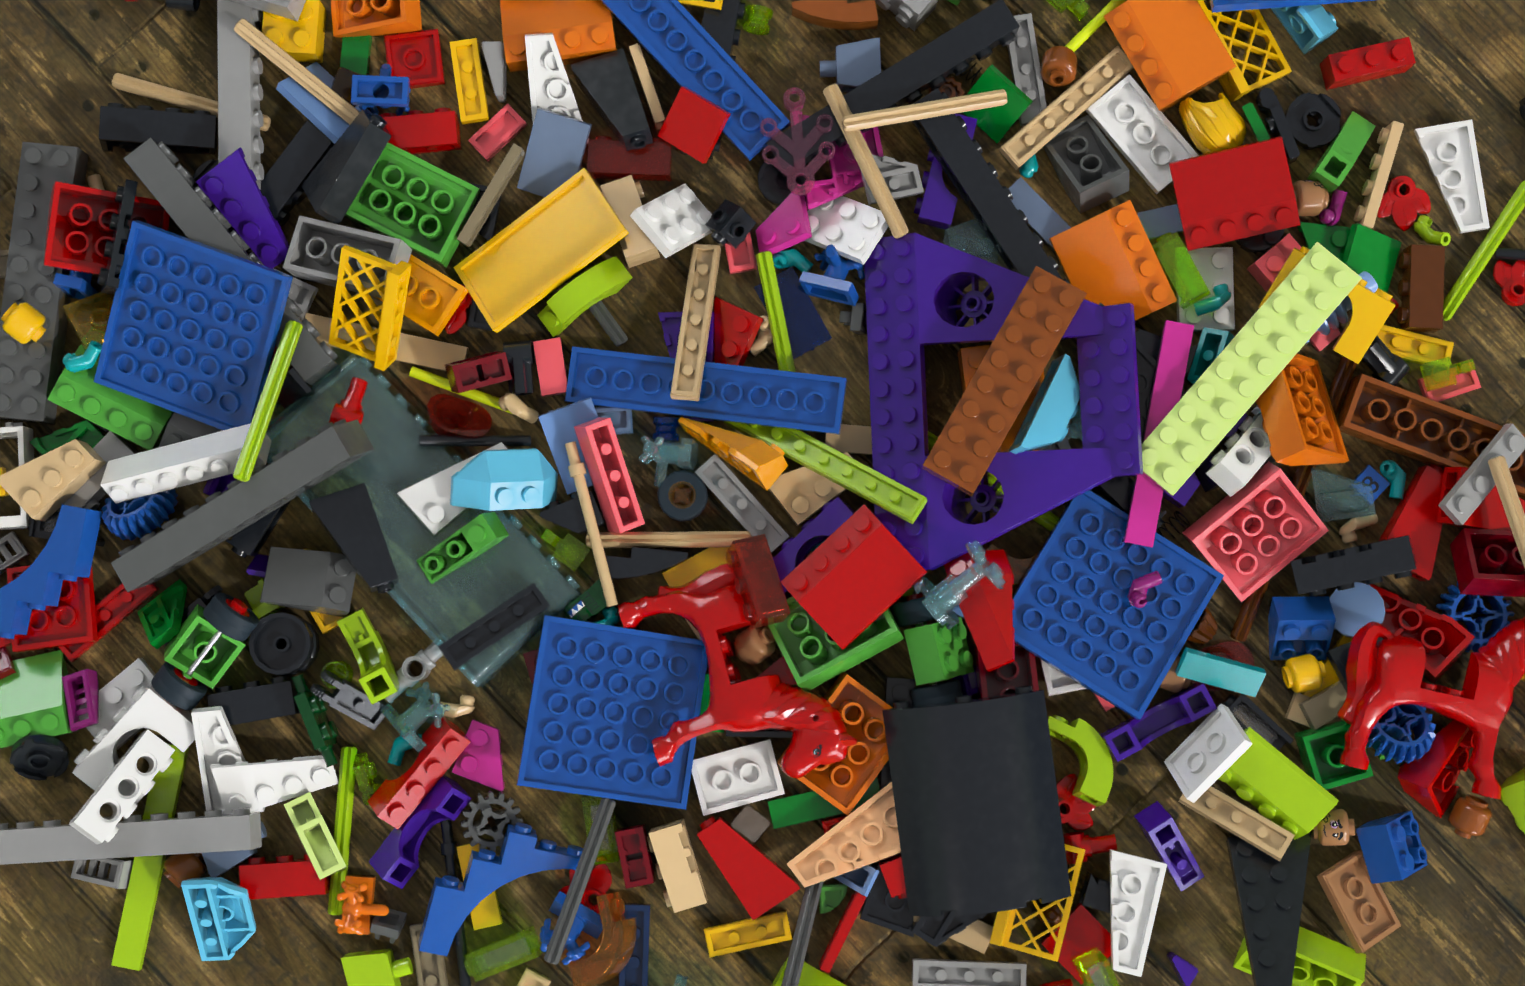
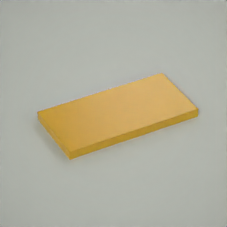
M583 168L453 268L491 329L498 333L620 241L629 232L589 172Z

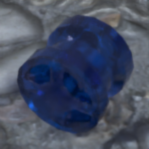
M653 417L655 432L652 434V440L679 442L680 436L677 433V428L680 426L679 418Z

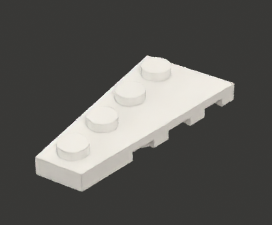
M553 33L525 34L533 123L538 108L583 121Z
M1472 119L1415 129L1414 133L1459 234L1490 228Z
M501 442L486 450H502L507 448ZM478 454L397 493V496L434 537L468 509L466 507L450 505L451 476L456 472H460Z
M223 707L194 708L191 715L206 811L222 810L223 815H226L211 771V764L232 765L236 764V762H245L246 760ZM265 807L251 811L250 813L264 812Z
M322 755L294 757L292 760L281 761L269 759L266 762L257 763L245 761L236 762V764L232 765L211 764V771L226 815L232 814V809L250 808L251 812L304 795L308 792L311 793L338 784L334 765L326 767Z
M1110 849L1111 968L1115 971L1141 977L1167 864Z

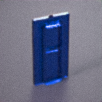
M790 267L777 274L776 277L794 360L809 351H813L816 347L831 340L832 337L810 297L806 295L795 270L793 267ZM759 284L754 287V290L766 309L762 285Z

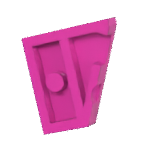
M796 188L756 229L759 253L770 251L773 255L812 237L805 196L801 189Z
M473 719L466 734L471 742L457 758L452 773L502 792L505 784L502 772L503 761L500 749V729Z

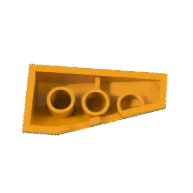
M680 417L678 420L684 432L766 491L769 490L788 467L784 458L785 452L774 443L769 446L760 439Z

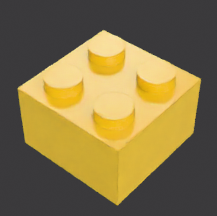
M306 0L298 21L263 11L262 33L298 62L323 63L327 10L320 0Z

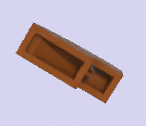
M801 0L791 2L792 16L818 26L839 30L877 29L878 26L875 0L847 3V0Z

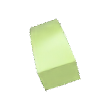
M308 792L284 804V808L319 879L321 880L345 868L346 864L311 793Z

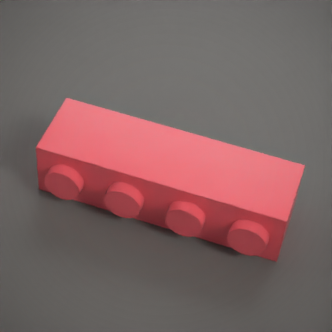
M599 417L574 426L608 532L623 533L645 524L611 418Z

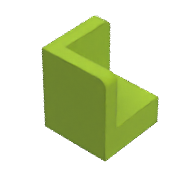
M264 578L260 579L258 585L244 594L259 621L285 608L284 606L260 602Z

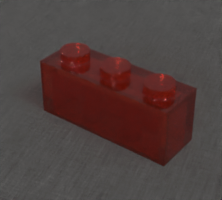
M596 136L595 140L588 139L587 171L593 179H621L632 175L633 180L671 181L673 148L670 143L661 138H652L653 143L641 149L627 151L619 140H612L608 136Z
M765 534L733 541L726 552V560L729 568H733L736 577L734 579L736 592L741 594L744 601L743 614L745 619L750 621L752 629L784 622L791 612Z

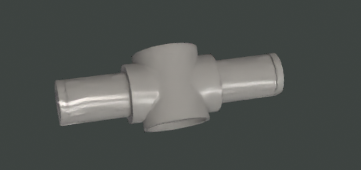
M441 633L425 650L421 649L414 656L405 659L402 667L396 672L399 681L398 692L385 698L389 703L392 704L408 687L412 688L420 680H424L429 676L431 670L437 665L435 662L443 656L438 646L448 639L444 634ZM415 660L419 661L423 666V671L419 676H414L410 671V666Z

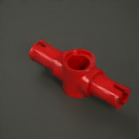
M357 377L352 378L345 399H342L340 404L336 403L334 405L329 423L332 422L334 424L342 419H345L346 422L358 419L360 425L362 424L364 411H362L361 402L368 385L365 380Z
M1084 832L1063 834L1064 844L1085 849L1083 862H1087L1088 857H1092V854L1110 852V849L1117 851L1114 834L1095 837L1084 835ZM1065 851L1067 864H1076L1078 853Z

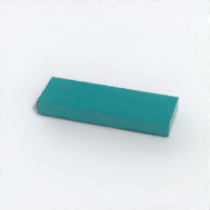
M1185 647L1175 669V673L1179 677L1256 697L1266 676V671L1263 668Z

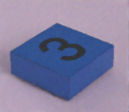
M1367 465L1348 486L1367 504H1372L1390 483L1373 467Z

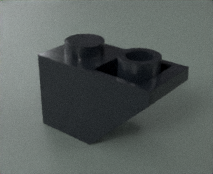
M591 491L589 495L597 526L600 527L606 523L596 497ZM577 492L570 495L572 500L562 504L560 500H556L545 506V511L540 512L541 518L578 534L587 532Z

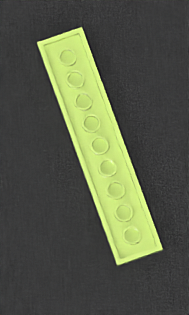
M1316 242L1142 443L1143 472L1171 496H1174L1358 284L1362 277L1320 243Z

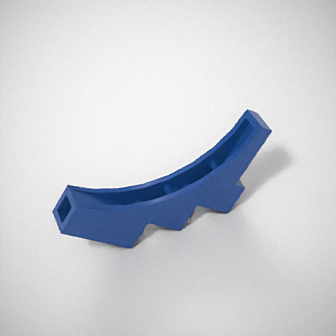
M62 504L56 526L39 556L18 578L0 588L1 638L14 639L15 634L27 635L32 609L45 611L46 606L58 607L63 580L77 582V577L89 578L102 511Z
M525 823L508 824L499 856H496L495 852L487 849H480L479 852L472 850L463 882H459L460 880L453 876L435 877L418 941L419 951L447 956L453 939L465 918L485 897L500 886L521 876L544 870H576L583 848L575 845H568L565 848L557 846L556 842L547 839H541L540 842H537L536 830L532 829V826Z

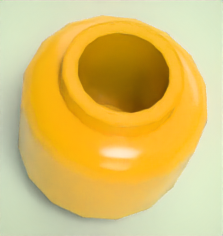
M16 302L13 303L1 318L4 322L3 330L21 344H26L31 339L37 342L47 330L43 327L45 316L27 302H22L19 305Z
M1312 654L1289 658L1281 669L1285 686L1288 689L1291 688L1295 693H1303L1320 688L1323 678L1327 676L1323 661H1318Z

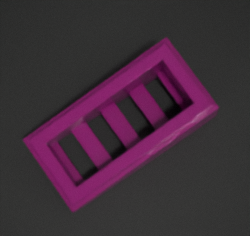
M84 669L63 676L62 680L70 730L76 731L98 724L99 689L97 671ZM84 684V688L79 689V685ZM85 694V698L79 699V695ZM87 703L86 708L79 710V705ZM88 713L89 718L79 721L80 715Z

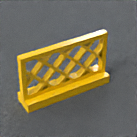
M1197 0L1237 66L1218 78L1230 103L1292 72L1259 9L1237 11L1235 19L1221 15L1222 12L1212 13L1206 7L1204 0ZM1242 11L1252 15L1254 19L1252 26L1239 21ZM1219 21L1232 25L1230 37L1220 33L1218 29ZM1237 28L1250 32L1247 43L1234 39ZM1255 35L1265 39L1267 43L1265 50L1252 45ZM1232 45L1245 49L1243 60L1233 57L1230 52ZM1250 52L1263 56L1260 67L1247 63ZM1268 58L1276 61L1281 71L1274 73L1266 70ZM1245 69L1258 73L1255 83L1247 84L1243 76Z
M344 245L341 248L328 344L375 362L374 368L385 371L397 359L412 264L404 261L394 264ZM349 256L357 259L362 269L355 272L348 262ZM378 267L386 270V280L380 282L372 268ZM364 272L373 284V286L367 289L358 278V275ZM350 279L359 292L353 296L350 295L345 287V282ZM375 289L383 299L382 304L378 306L369 295V292ZM361 296L370 308V310L363 313L354 301ZM345 304L349 305L355 317L349 320L342 311V306ZM372 313L379 322V327L374 330L365 318ZM357 320L366 331L361 336H358L351 323ZM344 327L352 340L346 341L338 338L339 329ZM369 337L375 345V352L367 349L362 340Z
M1064 844L1065 851L1078 853L1075 866L1068 869V873L1073 870L1074 872L1072 880L1069 879L1071 896L1067 897L1065 908L1060 903L1066 899L1063 898L1054 901L1042 909L1036 900L1032 901L1037 912L1023 919L1018 909L999 911L996 915L990 943L1058 962L1085 849ZM1057 904L1063 914L1062 921L1051 927L1043 912ZM1040 914L1048 929L1034 937L1026 921ZM1017 915L1020 922L1014 925L1015 917ZM1022 924L1030 940L1022 945L1009 942L1012 930ZM1060 926L1057 937L1053 930ZM1049 932L1056 942L1053 954L1042 951L1036 941ZM1033 942L1036 949L1027 947L1026 945Z

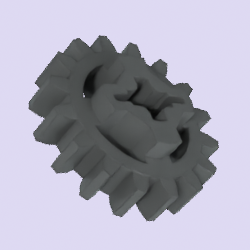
M489 790L486 798H483L478 793L479 801L475 803L470 800L468 802L471 809L462 811V814L467 819L460 821L462 827H468L463 832L465 838L472 836L469 842L472 847L479 843V850L489 847L491 851L495 852L496 846L502 848L505 834L503 835L502 833L504 825L508 822L511 825L522 823L523 819L522 817L515 816L521 810L519 806L511 807L514 803L512 797L505 801L503 792L500 791L498 796L494 797L492 790ZM489 804H498L505 809L497 810L491 808ZM480 809V817L473 824L474 816L476 812ZM490 816L496 819V826L494 827L487 824V818ZM483 834H487L493 836L494 839L488 840L481 838L480 836Z

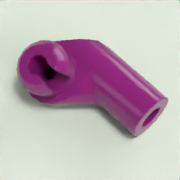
M1337 189L1333 191L1328 209H1324L1320 213L1319 219L1322 223L1334 226L1339 222L1348 192Z
M1158 571L1151 572L1132 581L1128 593V600L1132 606L1143 608L1148 602L1146 600L1148 589L1162 584Z

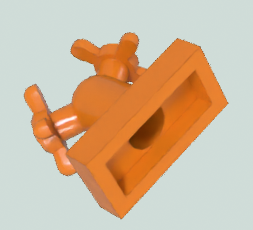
M346 875L345 881L341 884L344 892L337 895L338 901L344 900L342 920L335 919L334 921L335 926L338 927L337 932L339 934L369 935L371 933L372 915L386 916L389 913L388 906L373 904L376 877Z

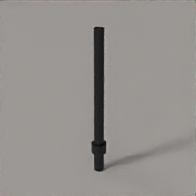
M444 820L440 822L443 843H440L441 855L445 857L447 876L458 878L456 862L457 841H454L452 821ZM463 922L454 937L460 986H471Z

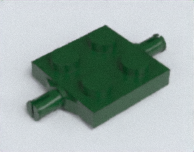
M303 674L291 678L298 693L294 699L314 749H318L322 753L326 767L337 764L332 745L338 743L336 739L338 730L335 723L329 721L325 712L328 710L326 701L315 696L308 689Z

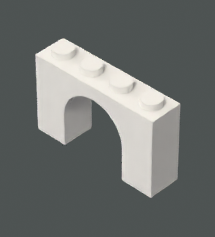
M152 684L148 688L142 685L131 698L135 702L128 709L123 706L112 719L115 724L109 730L104 727L93 739L96 745L90 751L85 748L74 760L77 765L72 773L95 791L119 761L117 755L118 739L126 732L137 728H147L158 732L184 752L195 740L191 713L165 700L155 691ZM121 781L118 785V790L123 796H128L131 792V786L128 782ZM140 794L134 803L137 804L144 795Z

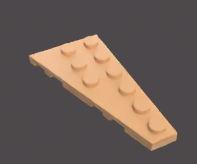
M892 782L787 863V866L804 888L901 854Z

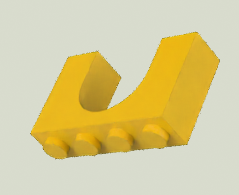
M1302 246L1300 250L1294 247L1258 308L1264 304L1310 249ZM1361 279L1348 294L1352 303L1351 318L1333 346L1335 352L1359 364L1396 306L1391 301L1393 297L1391 294L1380 288L1376 292L1365 287L1368 282L1364 279Z

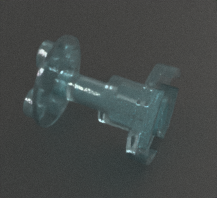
M977 540L965 544L975 563L957 577H953L950 574L936 586L925 577L914 584L916 593L918 594L922 591L925 595V599L922 600L924 606L942 626L947 623L948 630L959 623V618L953 608L968 597L966 593L968 589L985 576L999 589H1003L1004 583H1006L1002 577L1004 576L1002 569L996 562L989 563L984 556L986 551Z

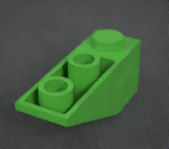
M1352 111L1307 179L1309 181L1321 182L1324 188L1328 190V193H1332L1340 186L1356 162L1376 126Z
M495 512L482 513L416 561L429 582L433 584L485 553L508 537L509 534Z

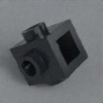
M725 199L720 207L713 212L705 225L713 232L711 238L721 246L728 244L736 249L745 240L756 222L740 206Z

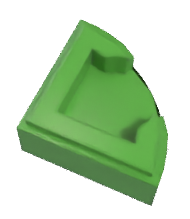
M843 883L822 885L819 898L820 914L832 911L842 902L846 896L847 885Z

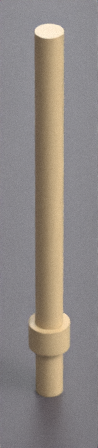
M576 441L565 444L570 463L568 470L570 478H574L607 607L618 605L584 474H587L584 462L580 460Z

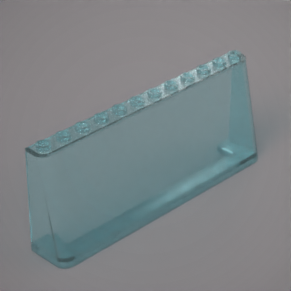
M352 353L316 383L308 394L286 408L269 423L266 434L272 442L266 463L270 464L273 462L271 458L285 450L289 452L294 449V444L307 436L311 438L317 435V429L329 423L334 405L336 403L340 404L341 400L345 399L353 377L361 378L368 383L361 402L362 411H364L361 426L375 450L298 497L312 511L309 503L310 500L365 483L399 579V583L394 585L395 589L387 593L437 646H440L535 583L549 603L550 608L459 668L476 687H483L541 633L544 615L558 617L570 603L581 595L577 590L580 585L570 574L565 577L558 570L561 565L551 554L546 557L539 550L542 544L532 534L527 537L520 528L524 525L516 516L511 514L508 517L503 510L487 511L468 508L435 537L397 496V493L463 460L456 453L451 456L445 449L447 446H419V435H431L426 429L429 424L419 413L414 416L407 409L410 404L400 393L395 396L388 389L391 383L381 373L376 376L370 370L373 364L368 359ZM495 512L509 536L485 553L431 584L416 560L480 514Z

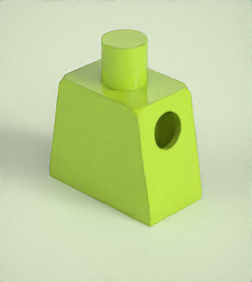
M392 949L353 952L341 958L348 986H401L399 977L413 974L410 957L395 961Z

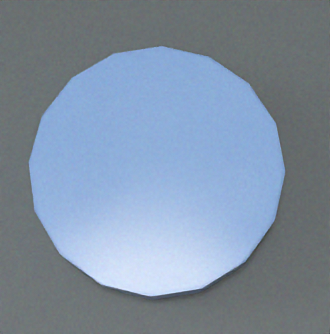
M1354 582V588L1340 591L1336 589L1329 598L1336 618L1334 629L1343 636L1353 638L1358 630L1369 622L1373 621L1382 625L1386 613L1384 600L1379 592L1370 585L1360 582Z

